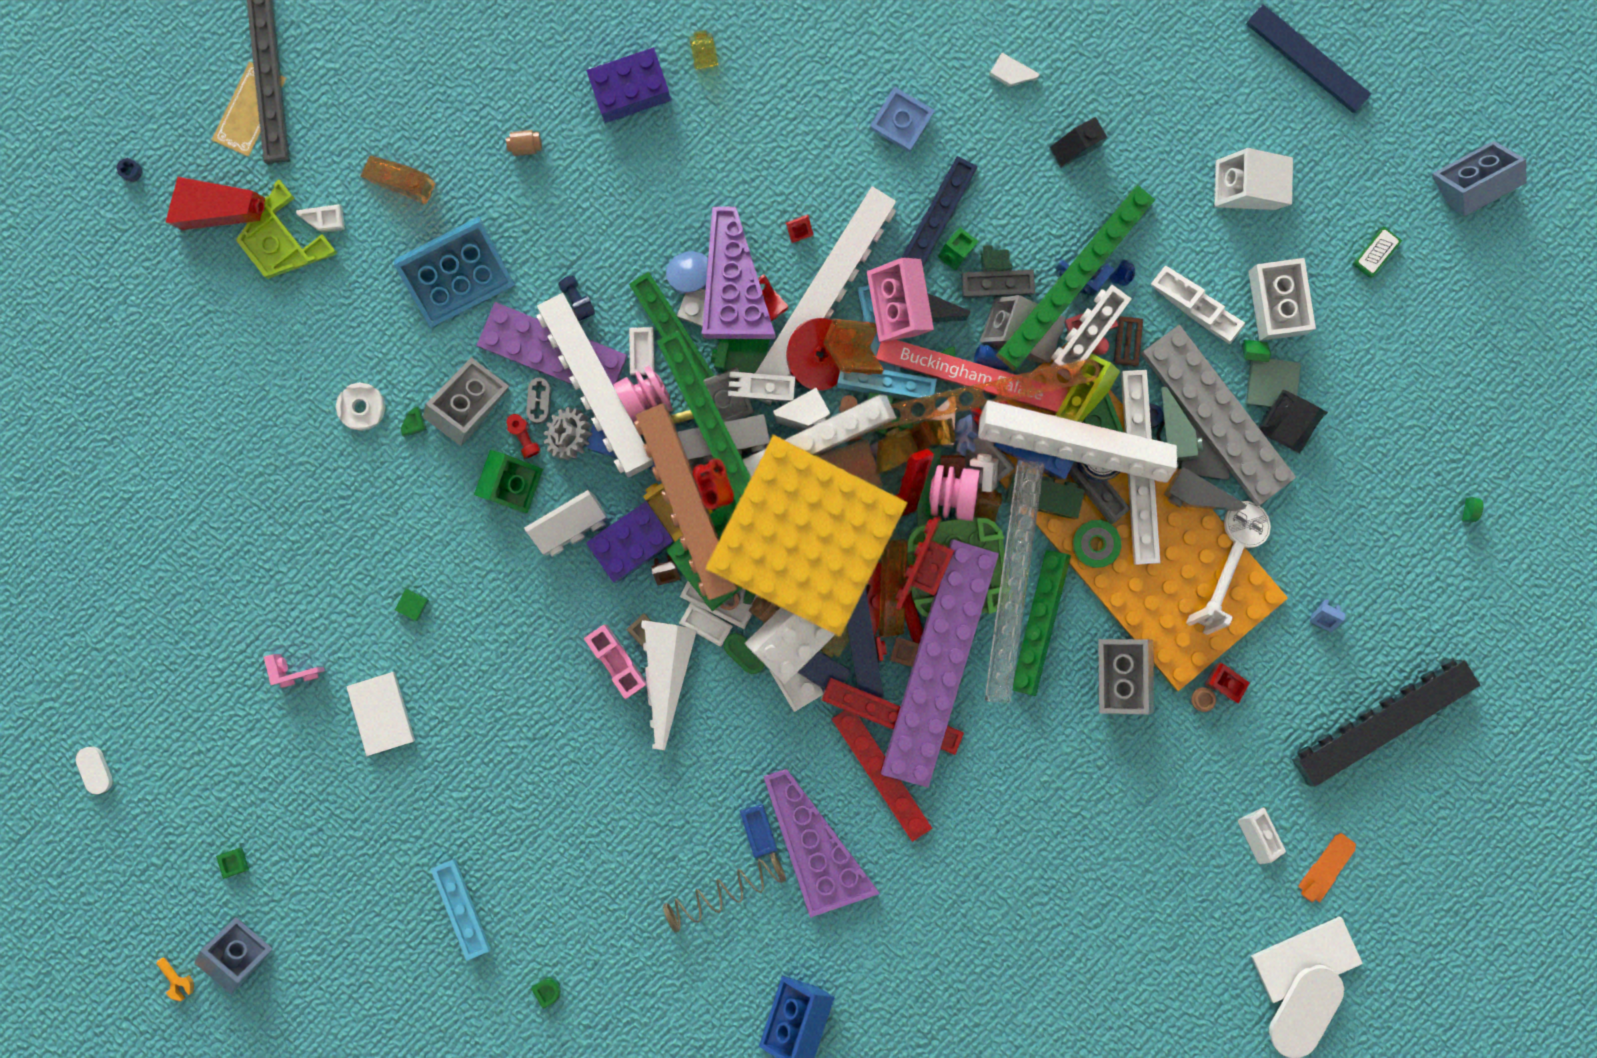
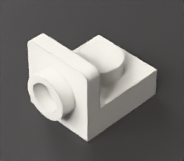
M977 454V457L970 460V466L983 467L980 470L979 483L982 484V491L992 492L997 488L999 459L992 458L990 454Z

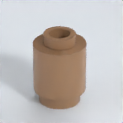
M533 130L510 132V137L506 138L507 150L512 152L513 156L537 154V151H542L540 132H534Z

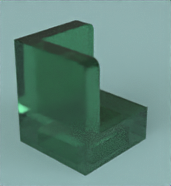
M992 245L982 246L980 251L981 272L1010 271L1013 269L1008 249L993 250Z

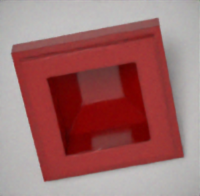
M808 215L786 222L791 243L814 235Z

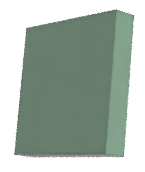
M1270 359L1269 362L1251 360L1245 405L1270 408L1282 390L1297 395L1301 363Z

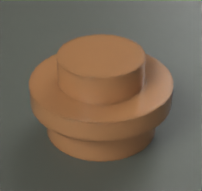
M1198 688L1191 696V703L1196 710L1207 712L1214 708L1216 696L1208 688Z

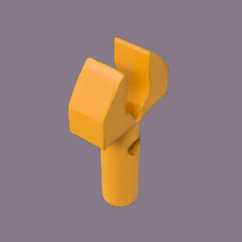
M161 958L157 961V966L170 982V990L166 992L170 999L177 1001L185 999V996L179 990V986L184 987L188 995L193 993L194 981L190 975L185 978L179 977L166 958Z

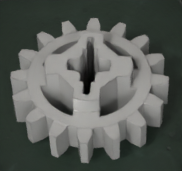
M567 407L566 411L559 409V416L552 415L553 422H547L546 424L549 427V431L544 432V435L548 436L544 444L549 446L547 451L553 453L552 456L564 460H569L570 457L576 459L577 452L584 453L583 446L590 444L586 439L592 436V433L588 432L592 424L587 422L589 417L584 415L582 411Z

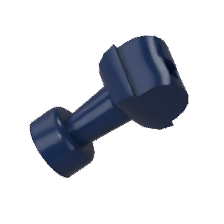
M575 276L565 277L558 283L561 292L568 293L572 302V311L578 322L595 315V310L589 297H582L576 289L578 281Z

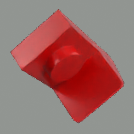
M1217 663L1204 685L1239 704L1250 682L1225 664Z

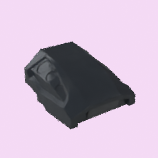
M1282 390L1276 401L1268 409L1258 428L1265 436L1300 454L1315 428L1328 412L1291 392Z

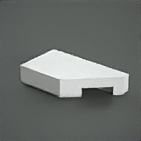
M1001 53L989 76L1009 87L1019 85L1022 82L1037 80L1040 75L1004 53Z
M340 204L296 210L298 216L321 233L345 230L343 210Z

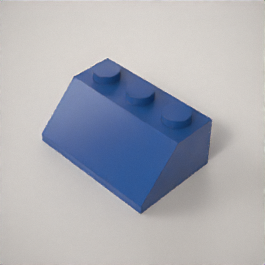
M782 976L759 1047L776 1058H815L835 997L819 987Z

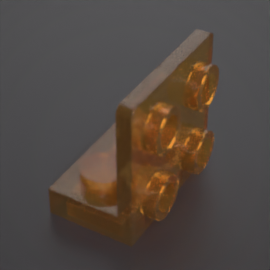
M833 319L823 343L839 369L845 373L854 372L867 375L882 374L884 371L870 349L877 333L876 324L874 322Z

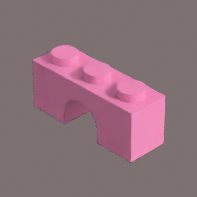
M602 625L584 638L597 659H600L612 676V681L625 699L647 686L646 680L608 625Z

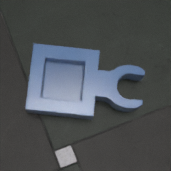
M973 414L955 423L954 443L958 445L957 451L964 457L966 456L967 448L972 452L976 448L973 439L978 437V425L973 420L975 417Z

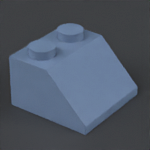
M235 917L200 950L194 963L232 995L251 976L273 948Z

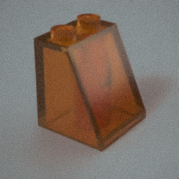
M868 439L816 455V457L880 489L882 488V482Z

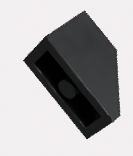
M1095 116L1072 129L1050 146V150L1060 168L1101 147L1107 135Z

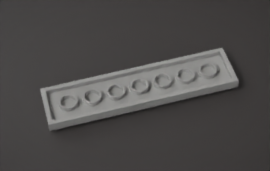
M1180 324L1140 353L1256 506L1264 503L1296 478Z

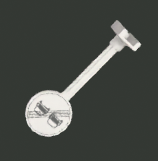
M1241 501L1247 505L1244 510L1227 511L1225 513V531L1234 544L1211 601L1207 603L1206 608L1189 615L1186 622L1189 626L1196 623L1204 625L1203 633L1206 635L1230 625L1232 616L1221 611V604L1244 548H1255L1261 545L1270 534L1271 525L1268 515L1263 508L1256 506L1253 502Z

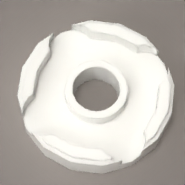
M365 383L349 385L340 393L336 402V411L339 419L349 428L359 431L369 430L378 425L384 417L386 408L384 398L379 390ZM361 400L365 401V411L357 413L355 410L356 403Z

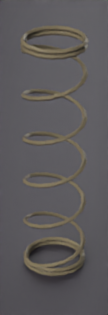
M774 852L770 853V859L779 879L775 877L761 859H758L761 891L753 886L741 869H737L741 892L740 901L731 895L720 879H717L716 883L720 900L719 911L714 909L701 891L696 888L695 892L699 908L698 921L688 914L676 898L675 906L678 921L671 906L668 903L663 904L664 914L673 932H679L681 926L678 904L692 921L700 922L701 905L698 893L713 911L721 912L722 897L719 883L734 901L741 903L743 890L740 873L755 891L762 893L764 882L760 862L777 882L783 883L786 881V876Z

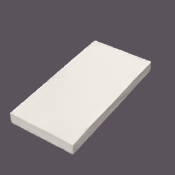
M1337 917L1251 955L1272 1003L1285 998L1295 978L1305 968L1309 969L1314 967L1313 965H1324L1339 975L1363 964L1341 917Z

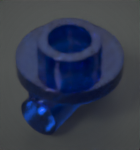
M1123 259L1109 277V280L1114 284L1128 285L1135 277V266Z

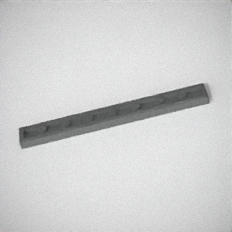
M247 0L263 161L266 164L288 162L290 159L273 0Z

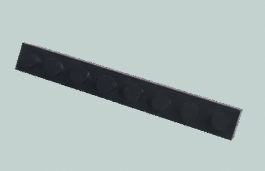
M1454 658L1446 660L1440 665L1442 668L1435 672L1429 671L1420 677L1421 681L1414 685L1413 683L1405 685L1399 690L1401 693L1395 697L1388 696L1379 702L1380 706L1373 710L1370 708L1361 712L1358 715L1359 719L1354 722L1348 721L1338 727L1339 731L1332 735L1330 733L1320 737L1317 740L1318 744L1313 747L1307 746L1297 752L1298 756L1293 758L1292 761L1307 785L1316 787L1481 686L1465 660H1454Z

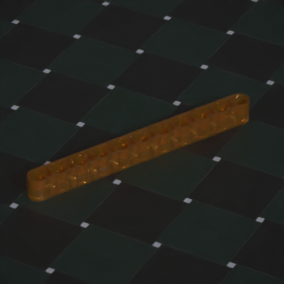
M1085 359L890 404L892 409L900 410V420L885 423L864 434L985 407L987 399L984 397L983 392L987 387H994L998 392L997 397L989 401L1003 403L1090 383L1099 376L1100 367L1096 361ZM1083 365H1091L1094 368L1093 377L1086 378L1082 375L1081 368ZM1060 370L1067 371L1070 374L1069 382L1060 383L1056 377L1057 372ZM1035 376H1042L1046 381L1045 387L1036 389L1032 385V379ZM1012 381L1021 384L1022 390L1017 395H1013L1008 391V384ZM968 392L972 394L974 400L971 405L964 406L960 403L959 397L962 393ZM939 398H946L949 401L947 410L939 411L936 409L935 403ZM921 403L925 406V413L922 416L916 417L912 414L911 409L914 404Z

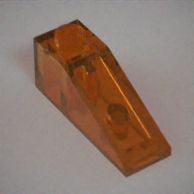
M371 155L360 176L363 179L424 204H427L435 186L434 180L426 173Z

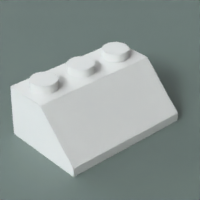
M587 490L524 529L543 555L547 556L550 554L553 557L564 550L563 546L569 542L575 544L584 539L585 536L583 534L592 529L595 532L606 525L604 522L609 518L596 496Z

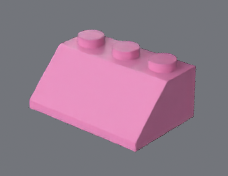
M900 258L867 271L879 342L914 337L934 330L921 259Z

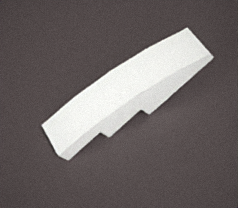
M1166 265L1151 283L1153 288L1176 307L1228 344L1233 342L1245 326V322L1227 312L1224 305L1206 295L1203 288Z

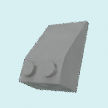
M471 357L425 404L423 418L462 446L478 429L509 389V385Z

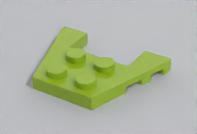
M280 179L273 185L274 189L270 195L265 197V209L260 221L248 222L236 239L241 248L267 279L338 253L323 234L304 248L296 241L276 215V212L295 199Z

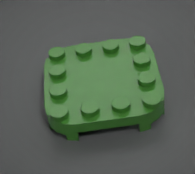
M974 516L973 521L958 519L941 521L934 536V541L949 547L950 541L953 539L999 553L981 614L997 612L1005 604L1008 596H1010L1002 530L995 522L985 517ZM927 523L919 525L909 532L906 540L908 567L910 564H915L917 556L914 553L919 542L924 543L927 536L924 533V529ZM913 586L911 594L914 605L923 616L928 617L934 595Z

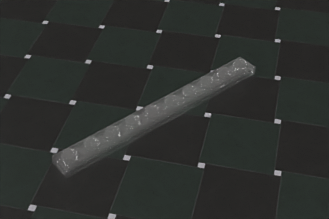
M1017 461L985 700L988 702L1011 703L1044 463Z

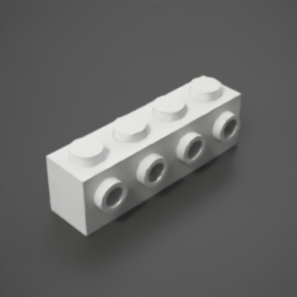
M1111 285L1107 291L1102 289L1093 300L1097 303L1091 311L1087 308L1079 319L1082 324L1078 330L1073 327L1066 336L1065 340L1068 341L1063 349L1058 347L1052 355L1051 359L1054 362L1050 368L1070 381L1130 302L1131 298L1114 285Z

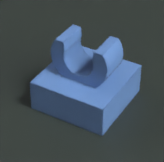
M1326 599L1311 614L1310 622L1333 632L1344 622L1346 614L1341 612L1339 605L1335 608L1329 606V600Z

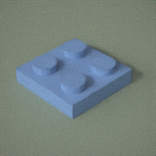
M894 86L871 123L870 130L910 153L934 115L935 110Z

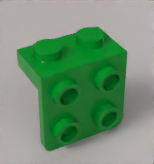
M715 339L719 340L718 349H713L711 363H714V368L717 372H725L737 367L739 372L756 373L767 355L770 339Z

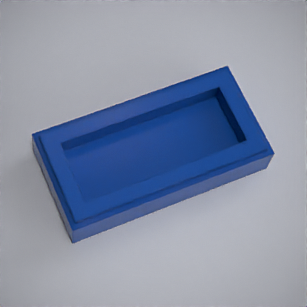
M763 803L740 810L754 858L778 851Z

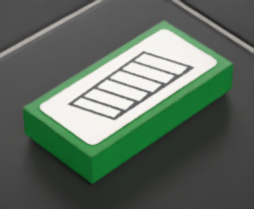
M1383 226L1354 260L1352 265L1371 279L1402 240Z

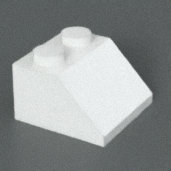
M817 388L773 411L776 423L802 431L830 419V412Z

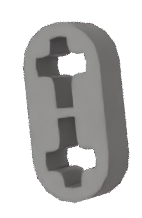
M543 378L533 379L528 386L526 412L528 418L536 424L545 423L550 416L552 390L550 384ZM539 383H542V386L546 388V391L541 392V399H538V393L534 390V387H538ZM540 403V409L544 411V415H540L539 419H536L532 412L537 410V404Z

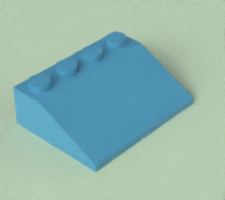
M480 216L394 259V266L430 328L515 285Z

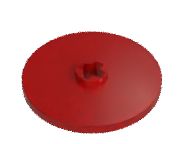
M813 318L799 325L791 335L786 351L787 365L791 375L795 377V380L800 385L812 390L815 388L817 390H827L836 386L842 362L851 364L853 357L852 343L848 333L840 324L827 318ZM817 351L823 352V357L816 356Z

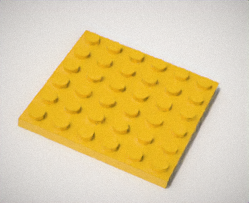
M773 435L705 569L840 637L907 502Z

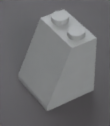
M1020 295L995 298L980 343L1000 350L1038 304ZM1060 315L1025 359L1036 363L1051 362V357L1056 351L1058 339L1063 333L1066 317Z

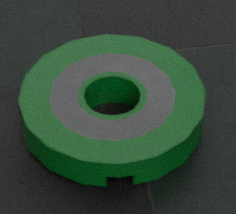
M1090 520L1082 524L1072 539V549L1076 558L1091 568H1103L1112 564L1119 556L1122 547L1121 537L1117 529L1109 522L1103 520ZM1094 537L1100 538L1103 542V547L1099 551L1093 550L1090 546V542Z

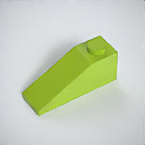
M1090 354L1055 417L1082 422L1109 392L1120 371L1112 363Z

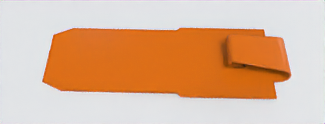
M1342 833L1336 835L1298 885L1302 889L1301 895L1312 903L1315 900L1320 903L1335 882L1337 875L1354 853L1356 843Z

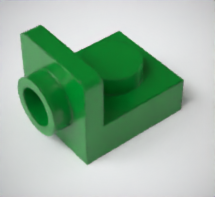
M960 227L945 243L938 258L956 271L979 241Z

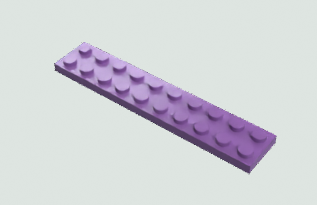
M953 539L950 541L949 548L954 549L955 552L937 593L933 597L881 770L882 775L928 788L999 553Z

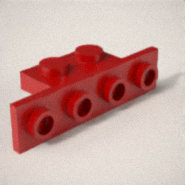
M940 516L935 517L933 521L929 519L924 529V533L927 536L924 543L919 542L914 553L917 556L915 564H910L905 574V578L908 579L906 585L899 588L895 600L898 601L896 608L899 610L905 606L913 586L935 596L953 557L954 549L933 540L942 520Z

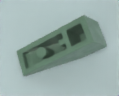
M1162 387L1167 443L1177 445V461L1199 459L1198 453L1203 452L1202 438H1197L1195 429L1168 388Z

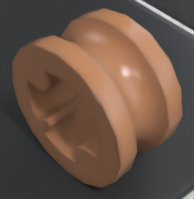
M736 593L734 595L733 601L735 603L732 606L730 604L728 606L722 604L720 607L724 610L735 609L740 601L739 594Z

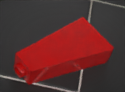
M177 176L165 222L180 230L260 221L265 209L266 198L253 190Z

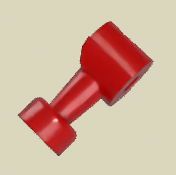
M518 414L510 415L506 422L507 430L516 436L523 446L521 449L523 458L529 459L541 452L539 445L532 443L528 434L529 422Z

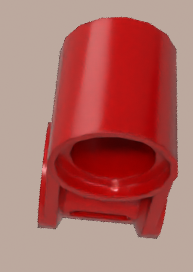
M715 458L706 465L694 467L693 477L697 484L701 501L706 508L715 509L732 503L734 493L726 473V467L721 460Z

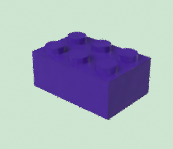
M654 47L586 70L604 123L671 101L669 89Z
M645 501L587 541L586 544L612 582L617 584L665 551L675 541L652 507Z

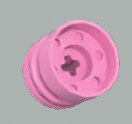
M649 365L644 367L649 378L643 380L640 372H635L638 384L633 385L627 377L613 384L633 423L637 421L635 414L662 403L667 405L669 412L673 410L668 391L659 375Z
M938 465L937 471L932 478L930 489L931 516L937 517L940 506H944L943 518L948 517L952 507L956 508L958 520L973 521L980 470L964 468L960 479L955 478L954 467H950L948 477H944V466Z

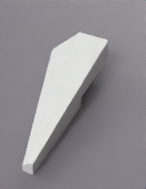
M642 621L641 626L645 629L646 638L643 648L644 651H647L648 667H645L648 704L652 706L653 720H650V727L654 728L655 739L652 749L665 750L697 630L672 624Z

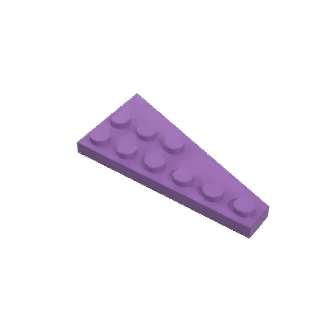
M712 207L702 328L703 339H776L737 208Z
M788 769L765 775L764 780L810 918L880 894Z

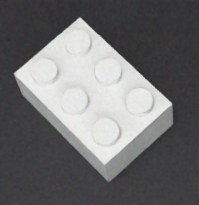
M1305 258L1257 264L1248 271L1259 341L1307 335L1316 329Z
M781 607L745 642V645L786 684L835 634Z

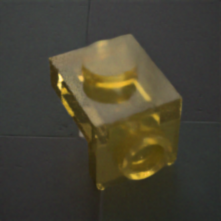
M707 30L694 32V36L689 37L695 70L718 66L713 34L707 33Z
M845 626L840 637L834 635L820 650L831 658L834 654L839 657L850 641L847 627Z

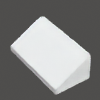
M1265 807L1238 820L1259 864L1272 863L1286 852Z

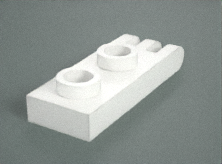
M730 372L729 374L730 378H739V382H729V387L738 388V392L728 391V397L786 402L794 400L795 377L743 372Z

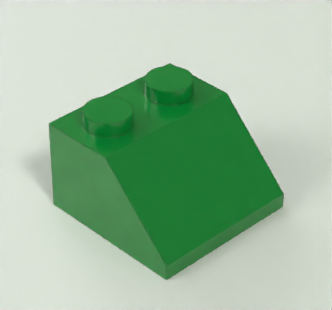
M490 450L474 495L527 514L543 468L507 454Z

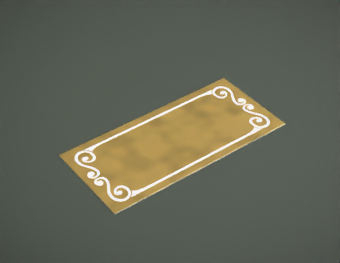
M252 62L248 63L212 138V141L248 157L260 134L255 75ZM281 76L282 86L286 80V78L283 76Z

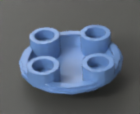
M689 251L675 256L669 262L666 269V279L676 293L685 294L706 288L708 258L702 253Z

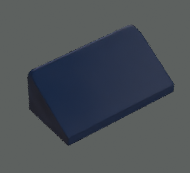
M818 651L797 673L825 689L830 677L844 683L851 671Z

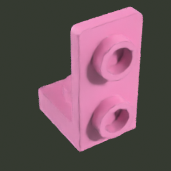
M272 654L264 657L270 684H280V688L295 685L294 680L303 678L304 682L319 678L318 673L325 672L324 667H316L286 675L288 665L281 654Z

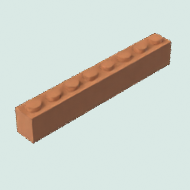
M660 404L635 414L637 417V421H634L635 427L639 435H644L646 444L643 445L648 458L652 457L656 465L653 467L654 475L657 481H662L665 488V490H662L663 498L666 504L671 503L674 513H671V518L675 527L680 526L683 534L680 540L684 550L689 549L692 559L689 560L694 574L697 572L699 574L701 582L698 585L703 597L707 595L708 600L738 589V585L705 569L720 539L708 509L701 501V496L693 477V471L667 405Z

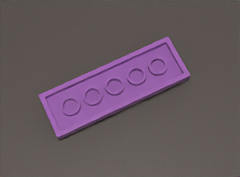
M495 302L476 346L573 385L569 378L572 376L570 369H564L558 356L562 355L559 348L553 349L547 337L551 334L548 328H542L538 319ZM589 340L613 385L618 381L628 356Z

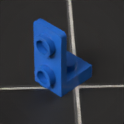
M1061 260L1055 268L1059 271L1058 275L1061 277L1070 265ZM1106 264L1102 269L1099 268L1092 276V281L1089 280L1080 292L1085 295L1090 294L1094 296L1113 272L1114 268L1109 264Z

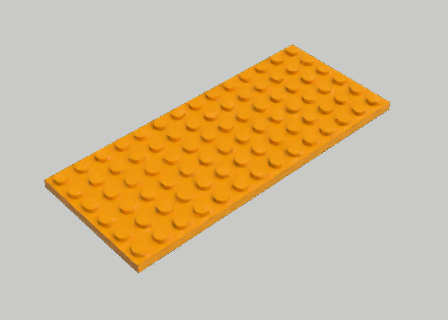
M1052 359L1050 363H1042L1025 377L1066 389L1069 392L1086 361L1070 381L1050 368L1054 362ZM1109 390V396L1125 433L1123 404ZM1002 397L997 401V403L1000 401L1008 402L1010 406L1039 413L1043 412L1051 416L1056 415V413ZM1003 451L1015 466L1013 470L999 480L1006 491L1010 475L1012 473L1017 474L1018 470L1032 473L1031 477L1040 479L1041 476L1050 477ZM1178 469L1175 470L1167 483L1155 480L1160 563L1134 565L1130 510L1112 524L1121 537L1122 547L1119 556L1112 564L1103 568H1091L1076 558L1072 549L1073 536L1082 524L1090 520L1108 521L1085 493L1079 518L1075 520L1022 508L1058 552L1071 555L1069 565L1132 639H1153L1154 665L1176 691H1180L1288 599L1248 550L1244 548L1221 604V611L1232 616L1230 625L1206 635L1203 633L1204 625L1196 623L1189 626L1186 624L1189 615L1206 608L1207 603L1211 601L1234 543L1225 531L1224 522L1213 509L1177 507L1168 502V497L1163 494ZM1114 471V472H1112V473H1110V474H1108V475H1103V476H1104V477L1110 476V475H1112L1113 473H1115L1116 471ZM1119 472L1112 478H1108L1107 481L1130 507L1128 473ZM1069 473L1066 479H1055V483L1063 485L1065 481L1076 483ZM1094 537L1090 542V546L1093 550L1099 551L1103 547V542L1100 538Z

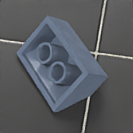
M1492 141L1432 173V176L1448 205L1466 216L1526 184V159L1499 143Z

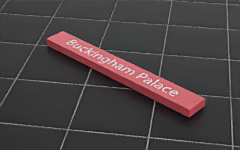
M899 340L881 342L876 356V360L1053 413H1057L1068 392L1066 389Z

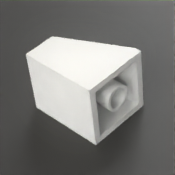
M1246 148L1216 160L1215 207L1277 210L1292 205L1293 157Z

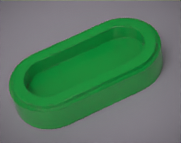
M739 633L727 636L724 641L725 652L747 673L757 674L761 672L765 664L745 645L747 639Z

